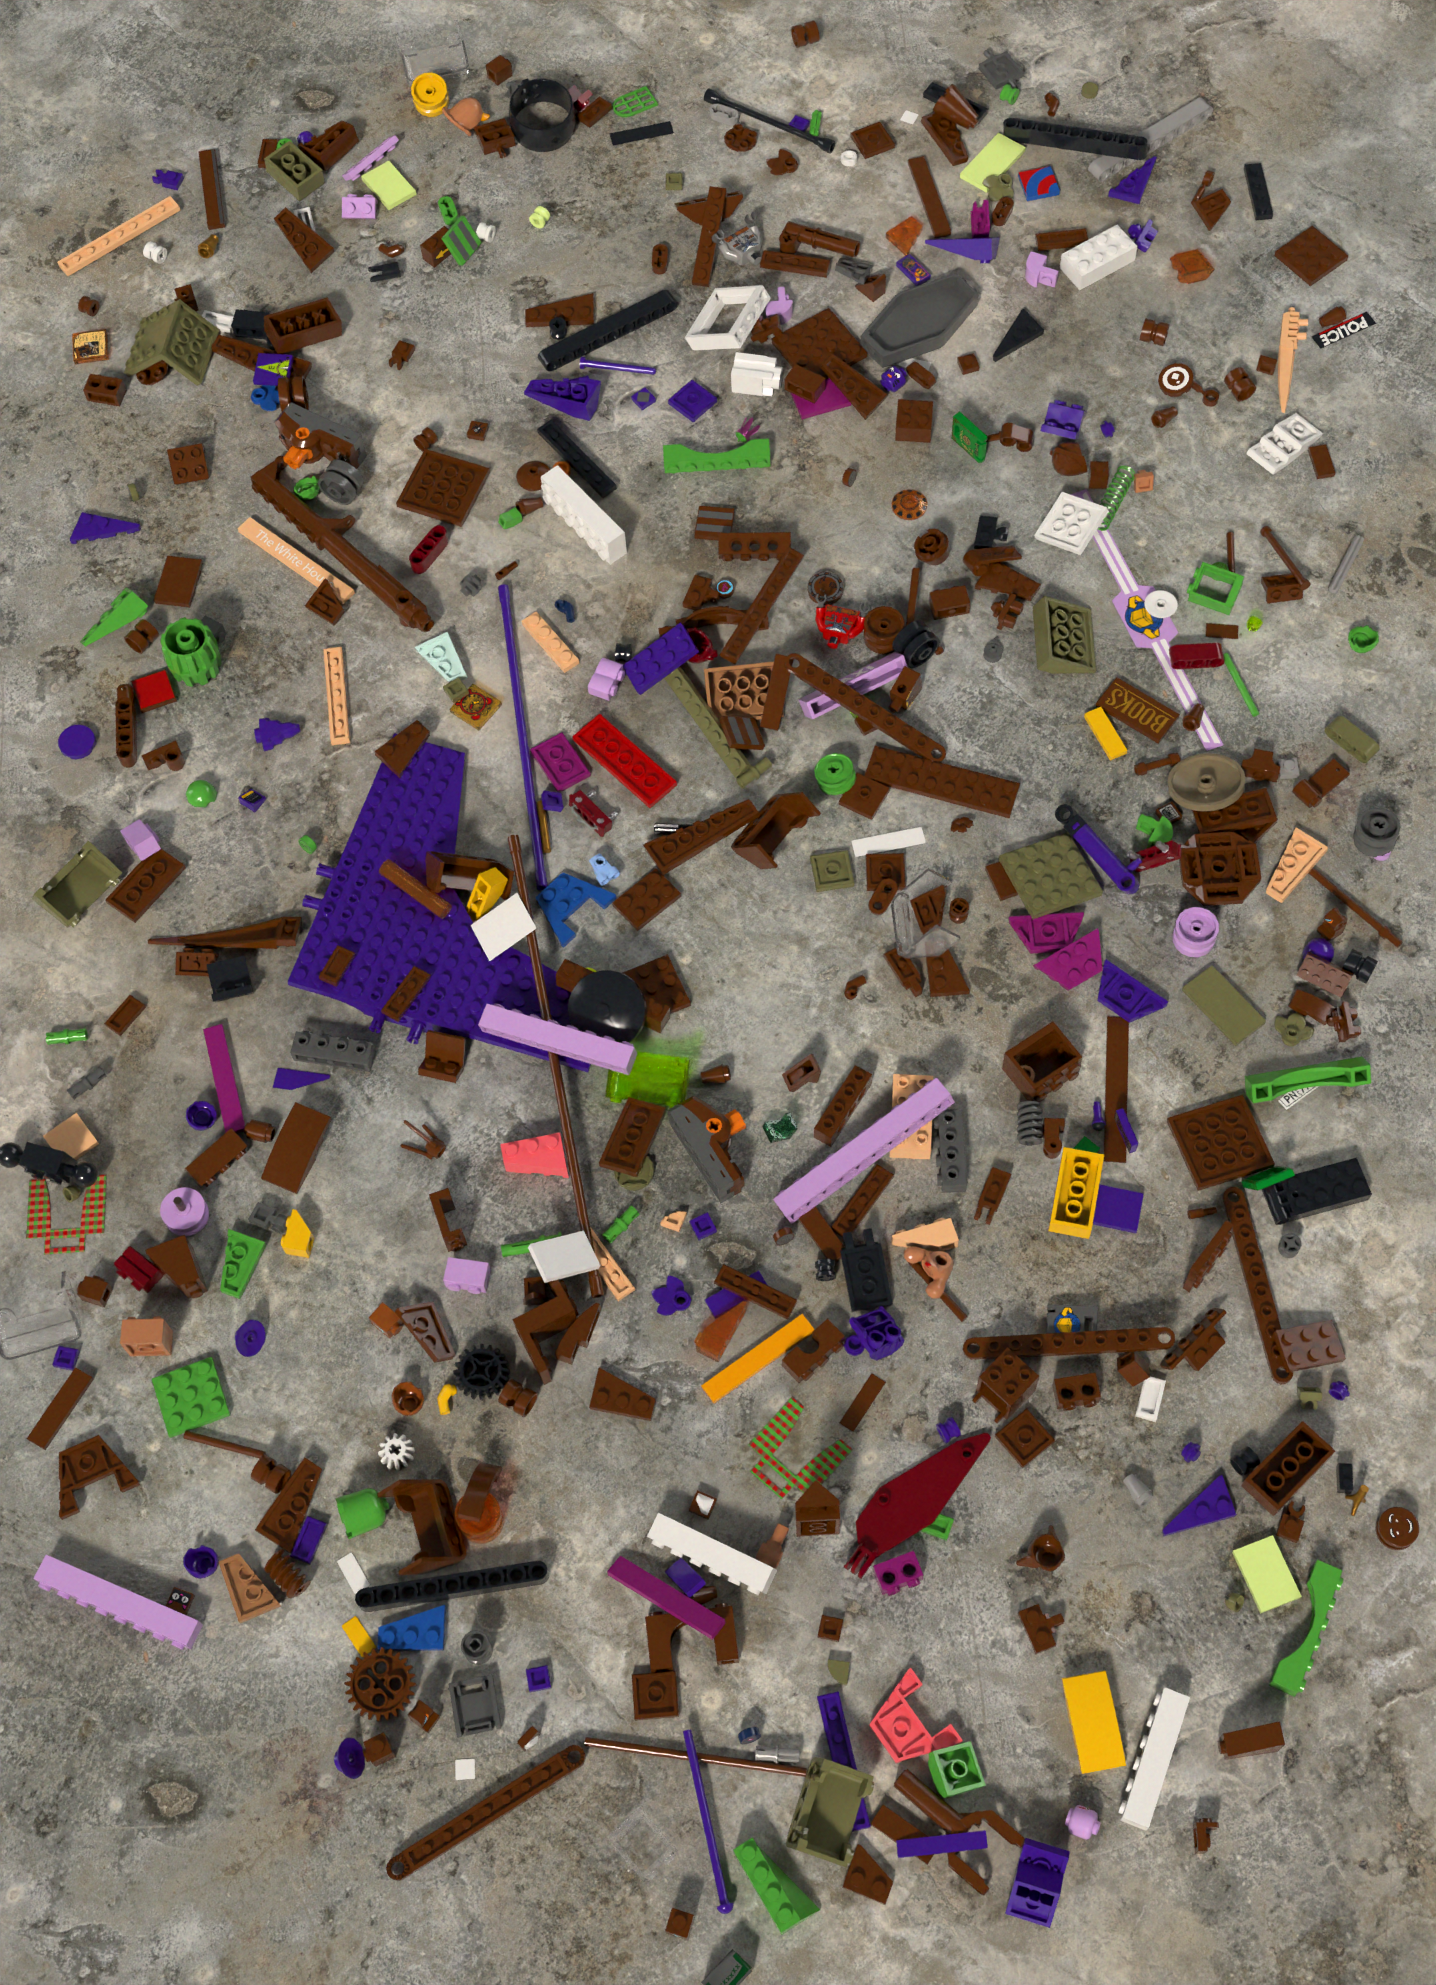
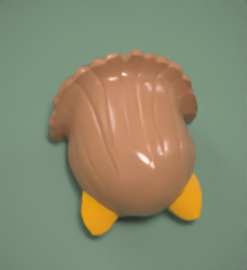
M471 97L460 100L451 109L442 108V113L447 119L468 136L472 135L470 130L474 129L480 121H486L490 118L489 114L482 111L481 103Z

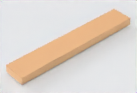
M342 647L323 649L331 745L350 743L343 650Z

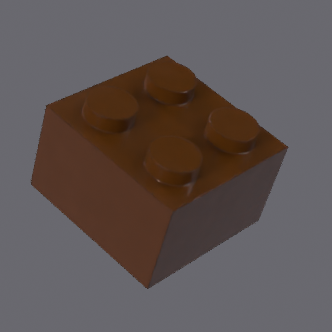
M898 399L895 441L930 443L933 401Z

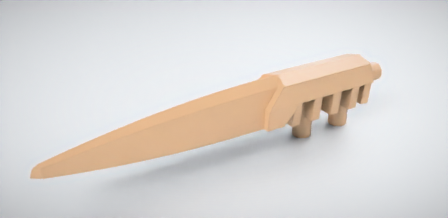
M1290 307L1288 312L1283 313L1279 342L1278 390L1280 407L1283 413L1286 411L1295 359L1294 350L1298 349V340H1307V332L1299 333L1300 326H1308V319H1300V313L1295 312L1293 307Z

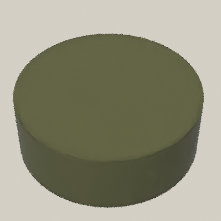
M1093 82L1083 84L1082 96L1087 99L1095 98L1098 94V86Z

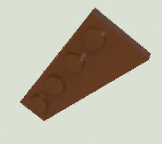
M304 1457L255 1531L291 1554L321 1476L322 1468Z

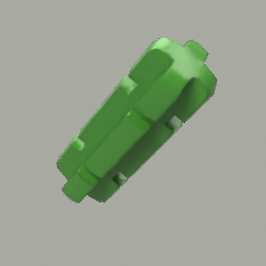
M818 110L812 113L809 134L815 137L819 136L822 113Z

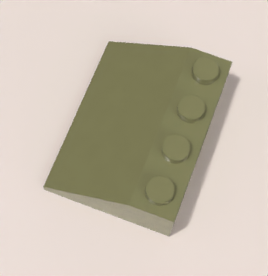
M1044 596L1033 606L1037 669L1052 674L1095 673L1096 663L1091 609Z

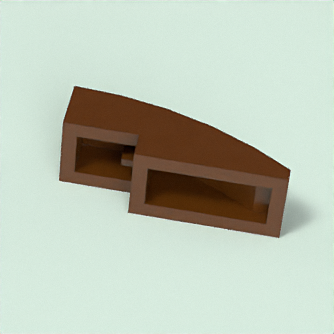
M595 1303L585 1310L569 1327L555 1352L557 1360L572 1365L579 1346L588 1348L601 1313L599 1303Z

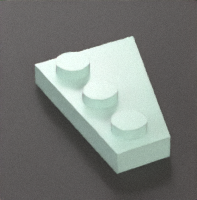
M448 632L414 647L448 683L458 677L461 681L468 678Z

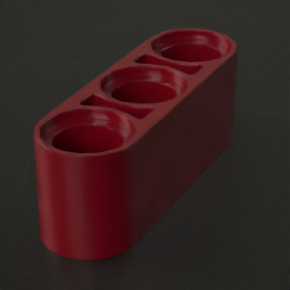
M434 526L409 555L411 569L415 574L426 572L447 547L449 541L446 529L443 526Z
M1220 643L1179 644L1169 648L1170 662L1173 669L1214 668L1225 663Z

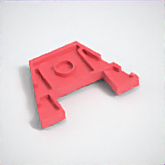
M912 1668L907 1670L902 1680L869 1724L895 1763L963 1742L951 1724L931 1737L906 1702L905 1698L923 1685Z

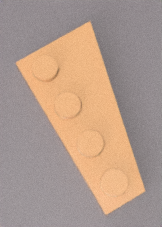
M1296 827L1269 882L1266 894L1283 903L1323 857L1328 847Z

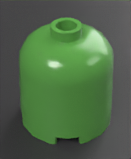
M367 1488L335 1498L348 1539L379 1528L384 1524L386 1520L385 1510L389 1509L386 1497H378L377 1493L379 1492L375 1489Z

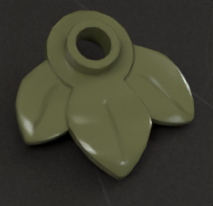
M1006 173L998 176L990 175L982 183L985 187L989 188L988 197L991 201L996 202L1003 197L1012 199L1014 196V191L1011 188L1012 178Z
M1293 1013L1288 1019L1281 1016L1275 1018V1029L1281 1033L1282 1041L1287 1046H1296L1301 1040L1310 1039L1314 1033L1313 1028L1305 1026V1018L1300 1013Z

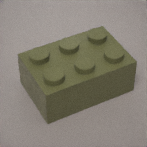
M288 141L264 158L267 173L298 201H301L324 184L323 170L291 141Z

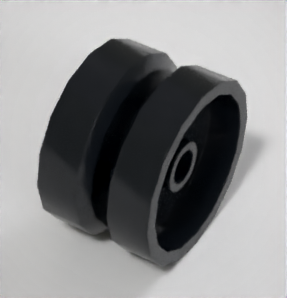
M922 620L911 622L905 626L895 637L892 644L894 651L904 656L906 664L910 668L918 667L929 660L940 644L939 638L932 631H929L930 629Z

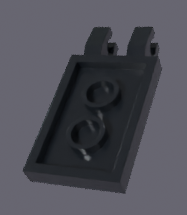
M872 1228L863 1230L865 1244L854 1246L852 1232L843 1233L845 1248H841L840 1255L851 1312L893 1305L881 1243L874 1242Z

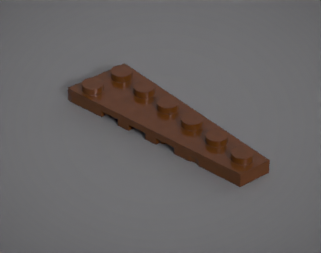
M218 335L211 347L214 353L254 372L258 353L278 354L276 351L223 335ZM293 357L290 374L291 384L294 376L303 375L306 379L312 368L311 362Z
M750 799L721 812L712 814L706 820L701 822L698 820L692 826L685 829H677L671 835H663L643 844V846L664 875L758 818L760 814Z

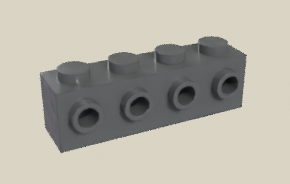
M296 1031L290 1053L294 1061L370 1072L375 1048L373 1043L365 1039L358 1041L346 1036L338 1038L325 1033L318 1035L310 1031Z
M962 1109L944 1110L937 1117L933 1118L934 1129H938V1136H935V1148H939V1155H936V1167H940V1174H937V1186H941L942 1193L966 1192L967 1175Z

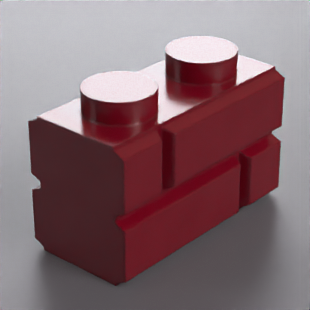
M131 1246L114 1262V1266L117 1268L116 1273L123 1280L126 1278L132 1281L130 1285L138 1292L143 1290L149 1293L164 1275L158 1267Z

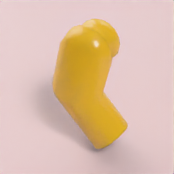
M448 1383L444 1385L437 1396L440 1415L450 1413L448 1400L450 1396H454L457 1393V1387L454 1384L450 1385Z

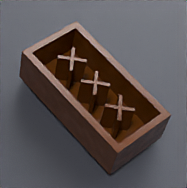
M327 297L264 316V331L276 352L283 354L342 336V321Z

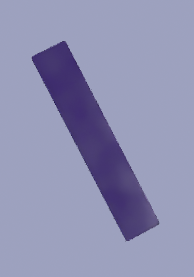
M985 1830L896 1841L898 1858L988 1848Z

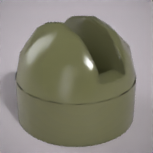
M69 1185L63 1188L64 1198L68 1202H73L80 1197L81 1191L76 1185Z
M1229 1593L1227 1595L1229 1597L1228 1600L1225 1599L1227 1608L1234 1612H1239L1244 1604V1597L1238 1593Z

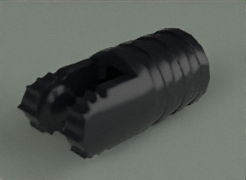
M398 262L368 267L370 273L382 271V274L372 276L370 282L401 277Z

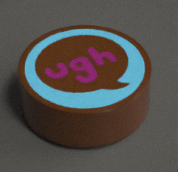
M721 580L716 584V591L720 592L721 598H729L734 593V585L729 580Z

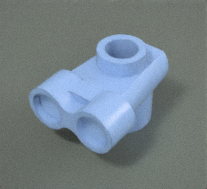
M600 853L589 860L594 874L597 876L596 879L601 886L606 885L610 880L616 879L620 875L618 869L615 866H611Z

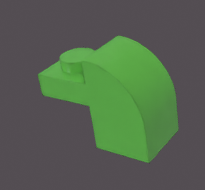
M1140 815L1136 829L1151 836L1147 848L1156 846L1157 841L1165 843L1172 840L1173 827L1167 818L1162 816L1159 821H1156L1151 816Z

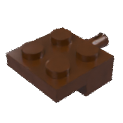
M505 118L474 127V133L484 155L498 152L500 158H505L507 154L504 149L516 146L513 132Z

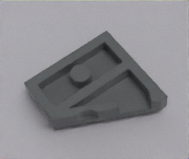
M840 258L836 263L835 271L864 285L872 272L873 265Z

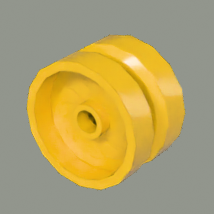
M423 73L413 81L411 94L417 111L427 117H437L443 114L442 108H448L449 94L444 79L435 73Z

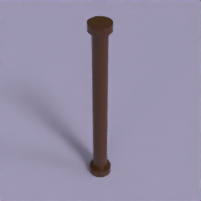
M1269 526L1263 527L1260 530V534L1266 537L1298 581L1300 589H1308L1311 585L1309 580L1303 577L1271 533V528Z

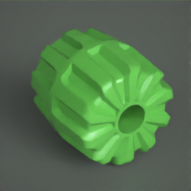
M184 617L179 618L177 622L170 623L160 639L164 661L170 672L178 682L183 680L190 687H193L195 683H199L202 686L207 684L209 678H215L218 675V668L222 664L219 646L207 625L204 626L201 620L196 618L186 619Z

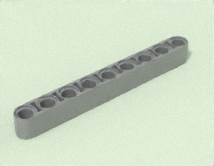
M1201 97L1197 98L1136 136H1142L1148 140V155L1209 118L1213 108ZM1102 155L1089 165L1088 171L1099 182H1102L1138 160Z

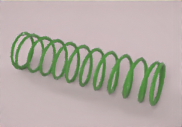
M1128 466L1118 467L1117 473L1114 475L1115 478L1109 484L1110 488L1106 490L1107 493L1104 494V498L1101 499L1099 504L1112 509L1113 513L1108 512L1107 514L1111 518L1105 516L1103 521L1106 523H1101L1102 525H1107V527L1098 528L1097 530L1105 531L1109 528L1115 513L1118 511L1126 492L1131 486V482L1134 480V476L1130 471L1132 470L1135 474L1132 468ZM1119 469H1126L1127 471H1129L1132 475V478H1129L1126 474L1119 472ZM1119 474L1122 478L1128 479L1129 482H1125L1123 479L1116 477V475ZM1116 479L1118 482L1126 484L1127 487L1124 488L1122 485L1113 482V480ZM1113 484L1117 488L1123 489L1124 492L1121 493L1119 490L1111 488V485ZM1111 489L1113 492L1121 494V497L1118 498L1116 495L1108 493V490ZM1106 494L1114 499H1118L1119 502L1115 503L1110 498H1106ZM1105 499L1107 502L1115 504L1116 508H1112L1110 505L1103 503V500Z

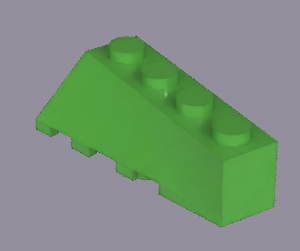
M753 1837L733 1849L734 1855L781 1935L820 1911L809 1897L755 1843Z

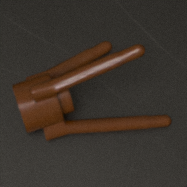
M404 1120L405 1125L427 1141L425 1146L427 1152L405 1144L400 1146L409 1151L424 1155L430 1160L433 1157L436 1159L440 1158L446 1149L444 1142L425 1124L422 1125V1128L432 1137L431 1139L407 1120Z

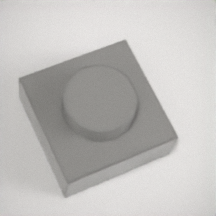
M1297 758L1277 760V765L1281 767L1279 779L1299 777Z

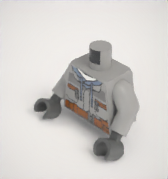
M754 212L751 213L752 220L748 214L744 219L747 224H750V227L745 226L725 238L722 230L717 231V234L715 233L712 236V241L719 243L718 247L725 259L734 261L739 265H744L750 261L754 265L760 263L761 257L759 255L762 243L758 227L754 223L757 219Z

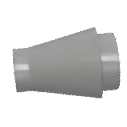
M1134 1474L1128 1475L1123 1480L1134 1503L1140 1507L1147 1505L1154 1498L1152 1490L1136 1478Z

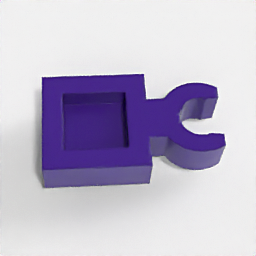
M156 170L155 172L158 177L152 176L154 183H161L162 187L177 191L184 180L182 173L170 170L166 173H163L162 170Z

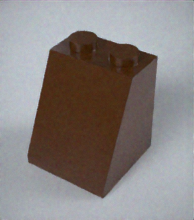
M185 1235L145 1250L153 1264L188 1299L201 1297L203 1293L208 1291L194 1248Z

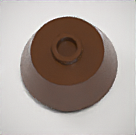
M928 529V533L924 534L921 538L918 536L915 540V554L919 560L936 566L948 558L950 553L947 535L940 530Z

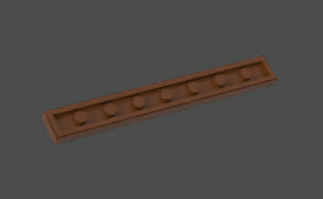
M788 546L724 646L720 657L736 665L802 561L803 554Z

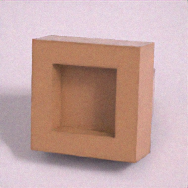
M1145 469L1138 470V474H1134L1135 493L1153 491V473L1146 472Z

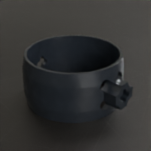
M527 78L522 80L512 94L509 104L510 127L515 139L523 147L535 152H550L564 146L574 132L576 120L574 102L569 91L560 83L549 79L528 80ZM538 102L554 103L568 112V116L563 122L548 129L529 128L516 119V116L522 109Z

